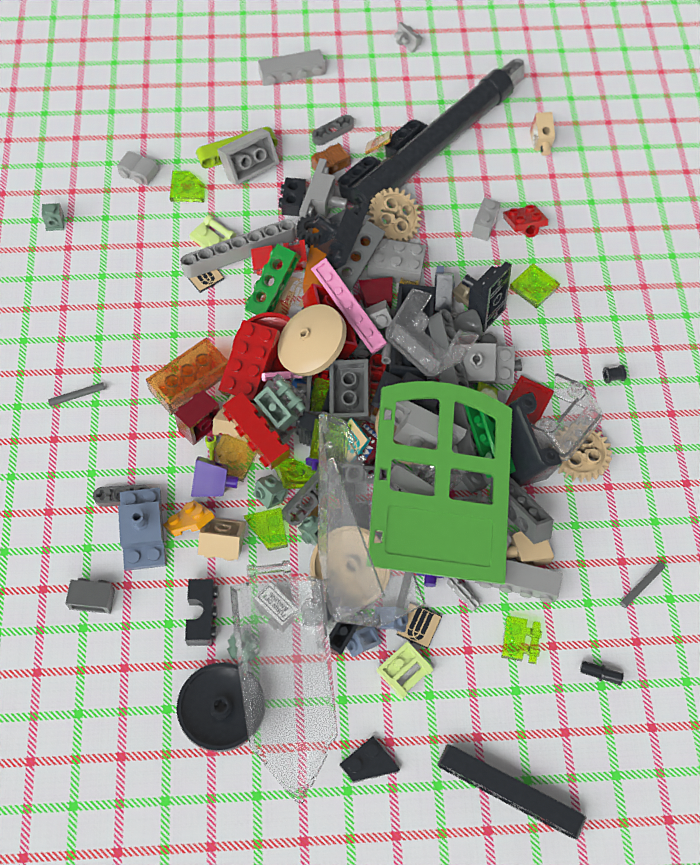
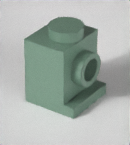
M60 203L42 204V218L46 231L64 230V214Z

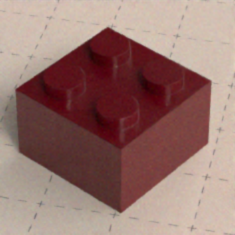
M202 390L194 394L185 405L177 408L174 416L178 431L193 446L213 430V419L220 411L219 404L207 392Z

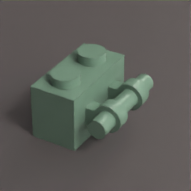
M281 378L276 382L280 389L276 390L267 386L253 400L277 429L286 430L299 418L293 410L297 408L301 413L306 407L302 403L303 400L300 396H296L292 391L290 384L285 383ZM286 395L291 402L287 403L283 396Z

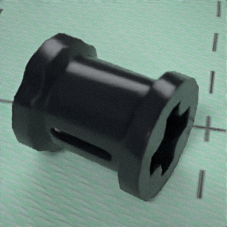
M619 365L615 368H603V379L606 384L616 380L625 381L627 377L624 365Z

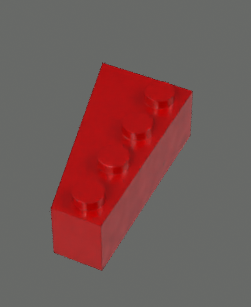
M242 391L222 405L224 410L222 414L228 422L233 421L236 425L235 431L240 437L244 436L248 440L247 446L253 453L256 451L259 454V461L265 468L269 467L273 470L290 457V447L286 443L282 445L283 442L276 431L271 432L269 430L270 426L263 416L257 415V409Z

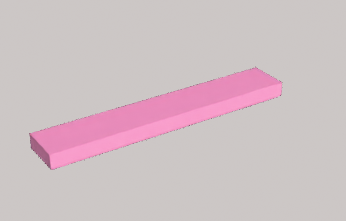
M325 258L314 266L311 270L372 355L388 344L329 261Z

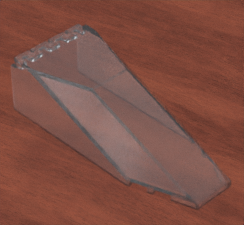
M322 412L319 414L318 552L326 604L330 615H333L336 622L380 628L381 625L386 626L426 603L414 573L374 567L368 551L374 473L368 474L362 463L367 460L365 455L359 457L352 444L356 442V439L347 422L329 413ZM375 531L374 543H381L382 532Z

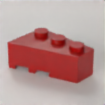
M299 240V244L289 246V243H283V247L301 256L294 273L302 272L303 269H306L305 240ZM273 245L251 249L253 274H257V276L262 275V269L270 259V253L274 248ZM282 262L277 264V270L282 267Z

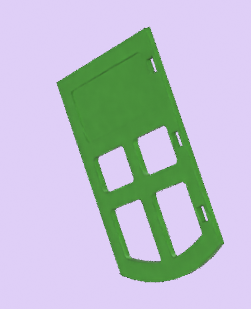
M414 381L382 387L367 567L505 584L512 409L482 392L450 383ZM415 399L439 400L436 450L394 443L396 402ZM455 402L477 409L496 420L494 459L458 454L452 451ZM385 409L391 410V420H384ZM392 460L434 466V495L427 496L391 490ZM380 469L387 470L386 480H380ZM451 469L492 475V505L451 499L449 497ZM375 531L382 532L381 543H374Z

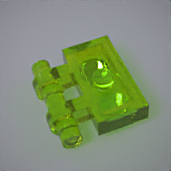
M507 615L501 658L522 662L523 654L529 655L528 663L537 664V657L540 656V649L538 648L539 639L542 638L541 623L535 621L532 628L527 627L528 619ZM526 636L531 637L530 646L525 645Z

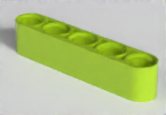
M268 126L263 127L262 129L270 132L274 147H276L278 140L272 128ZM253 131L199 147L196 150V155L202 168L207 169L221 165L222 162L217 149Z

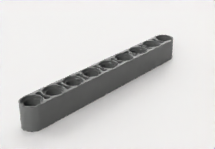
M442 309L428 318L429 331L441 382L469 388L452 315L448 310ZM455 402L453 423L466 429L465 436L456 444L458 454L480 457L464 404Z

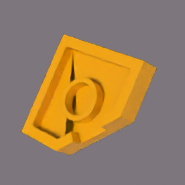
M193 500L185 504L183 509L177 514L170 516L163 526L173 536H179L188 529H191L192 532L200 530L215 516L209 509Z

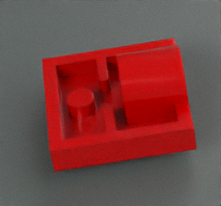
M527 205L519 209L512 208L509 211L503 212V218L515 232L522 231L529 238L535 237L538 234L539 227L548 226V218L536 205Z

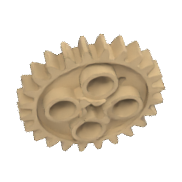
M389 188L387 191L384 189L375 195L376 198L371 199L373 204H370L369 209L371 210L367 212V215L371 216V218L367 221L386 231L384 239L407 242L408 239H412L413 235L418 233L416 229L421 227L417 223L422 220L417 216L421 213V211L416 210L419 204L414 205L413 203L416 199L410 200V193L405 196V190L399 193L398 188L394 190ZM387 202L391 204V208L387 206ZM382 218L386 220V224L382 222ZM397 224L401 226L402 231L398 229Z
M570 423L569 429L565 425L562 431L558 429L549 444L550 448L558 452L563 463L559 467L558 474L565 472L564 478L570 475L574 482L577 477L580 483H582L584 478L590 482L592 477L596 480L599 475H603L612 460L610 457L612 451L608 450L611 444L605 443L607 437L601 438L602 432L595 433L596 427L590 430L588 429V424L583 428L580 423H578L577 427ZM570 461H575L578 465H574Z

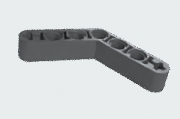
M326 461L283 508V519L292 526L302 523L338 482L373 484L374 474L371 478H368L367 474L372 469L375 471V464ZM336 466L335 474L330 475V469ZM355 468L354 475L349 477V470ZM380 469V480H385L386 477L382 476V474L386 475L387 470ZM319 481H323L322 488L316 490V484ZM305 496H309V497H310L309 502H308L307 504L303 505V504H302L303 498H304ZM291 512L295 514L294 518L290 516Z

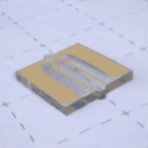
M291 276L279 302L288 304L290 307L294 306L302 309L304 307L302 297L305 294L303 293L304 278L300 279Z

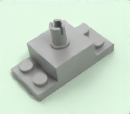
M319 159L299 210L300 218L302 216L305 218L307 214L309 217H311V214H314V217H316L319 213L327 218L332 206L342 209L347 207V198L335 196V176L328 174L329 167H327L326 159Z
M459 343L468 384L483 382L485 384L514 385L515 347L496 346V344Z
M408 400L396 402L394 425L397 426L393 439L407 446L434 450L437 447L439 416ZM385 409L384 420H391V410ZM454 423L452 448L466 433V429Z

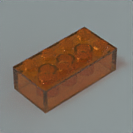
M206 337L146 378V383L153 396L170 415H173L177 408L190 401L194 394L202 390L207 391L221 381L228 360Z

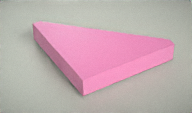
M290 371L262 373L263 381L304 377L295 375Z

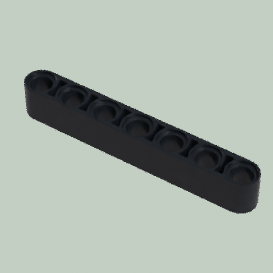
M447 744L437 763L439 768L562 834L576 840L579 839L587 819L585 815L452 745Z

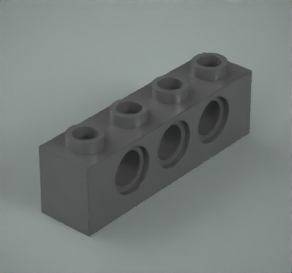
M366 221L365 225L362 224L346 265L338 268L336 271L350 292L385 236L386 231L369 221ZM365 238L370 241V244L363 246L360 241ZM359 254L361 260L355 262L351 259V256ZM344 269H349L352 275L344 277L341 272Z
M509 476L508 518L533 544L551 539L554 519ZM493 479L491 480V487H490V499H491V500H492V495H493Z

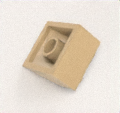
M213 518L199 532L198 555H203L206 558L219 557L228 561L238 560L242 551L246 522Z

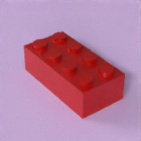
M312 283L302 297L304 308L319 304L327 305L335 309L343 317L346 324V340L337 358L347 360L358 346L353 327L324 286Z
M242 320L218 391L228 397L231 394L236 396L242 391L251 403L258 405L253 399L262 392L266 381L262 380V373L271 370L281 333L277 329Z

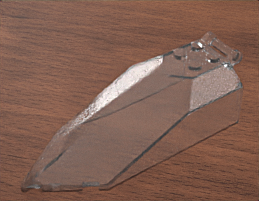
M289 560L278 564L261 566L251 564L247 565L248 582L230 586L235 649L249 745L283 788L294 798L295 802L301 804L305 801L304 796L308 788L312 787L327 757L326 752L331 742L335 741L338 735L324 580L316 576L292 577ZM275 572H283L284 578L256 581V575Z

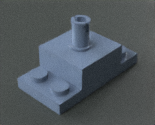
M160 488L120 492L118 515L124 570L130 571L166 566Z

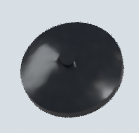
M213 663L198 669L186 680L178 695L176 709L179 725L193 744L207 751L227 752L241 747L255 735L263 720L265 704L262 689L249 671L232 663Z

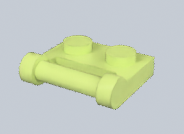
M207 215L204 221L189 234L190 239L203 248L236 237L234 231L226 229L216 222L211 215ZM212 226L226 237L221 238L208 228Z
M407 641L377 668V672L395 693L403 699L416 683L426 674L429 675L433 672V668ZM417 663L421 668L401 686L397 681Z

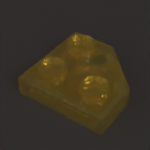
M223 434L215 449L220 463L228 465L227 475L239 477L238 481L243 482L257 452L253 453L247 446V442Z

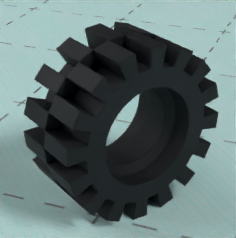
M308 214L305 215V218L302 216L297 222L298 241L305 240V245L307 244L308 248H311V245L314 248L317 247L324 229L313 223L315 220L314 214H311V217ZM316 228L319 232L311 234L306 232V230Z

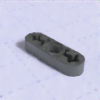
M343 115L315 129L312 132L313 143L321 146L351 131L354 128V118L350 115ZM335 128L337 131L331 132L329 129Z
M146 485L99 487L94 491L93 499L100 507L120 506V500L117 498L120 492L150 488ZM105 493L107 497H104V500L101 501L99 497Z

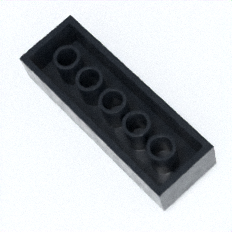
M399 283L389 373L401 379L409 372L427 381L431 346L428 318L433 315L435 287Z

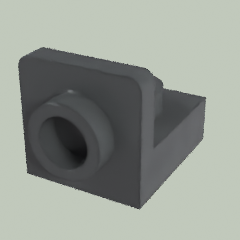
M477 472L464 473L460 478L471 493L485 489L493 479L487 478L486 474Z

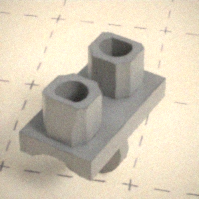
M403 22L398 23V30L394 35L396 43L398 45L403 44L409 51L415 52L417 46L421 45L423 37L416 35L412 27L406 26Z

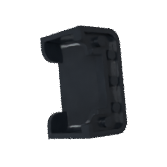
M532 392L520 396L507 405L512 409L510 454L516 469L509 476L520 487L547 480L563 464L555 449H541L527 417V414L534 412L537 408V402Z

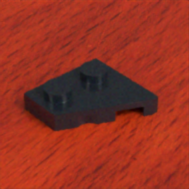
M374 736L339 764L352 783L392 773L396 774L400 771V768Z

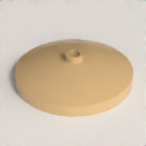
M322 304L309 306L295 314L286 324L279 338L278 356L282 365L298 376L315 375L329 367L339 356L346 340V324L343 317L332 307Z

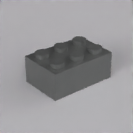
M368 359L335 360L330 365V419L333 422H347L350 418H354L355 421H371V365Z

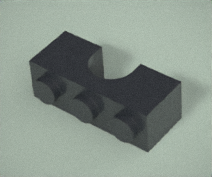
M188 579L187 600L189 606H200L203 608V613L197 619H186L185 642L187 646H212L213 639L217 637V627L213 626L214 619H217L218 608L214 606V600L218 599V586H215L213 579Z

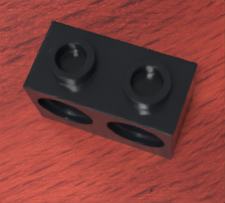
M285 177V183L281 184V194L283 196L282 198L279 197V208L282 209V215L300 217L299 210L306 194V179Z

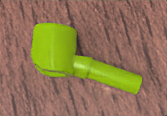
M214 435V440L211 442L208 441L206 436L205 443L209 449L210 460L215 461L214 448L217 447L216 436Z

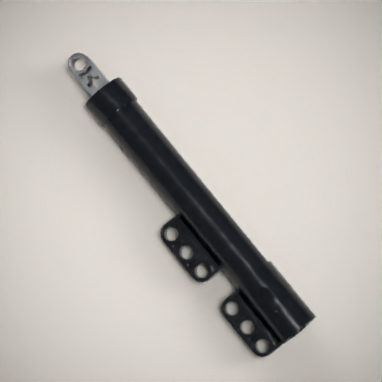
M516 58L511 60L502 69L492 70L480 80L478 85L429 125L419 120L408 121L393 133L389 139L384 141L386 159L380 161L372 156H367L338 179L340 196L345 199L347 198L353 206L359 205L364 201L370 205L373 204L371 199L376 198L375 195L385 189L387 191L389 188H392V190L398 188L399 190L410 177L492 108L500 105L513 93L514 86L525 76L524 60Z

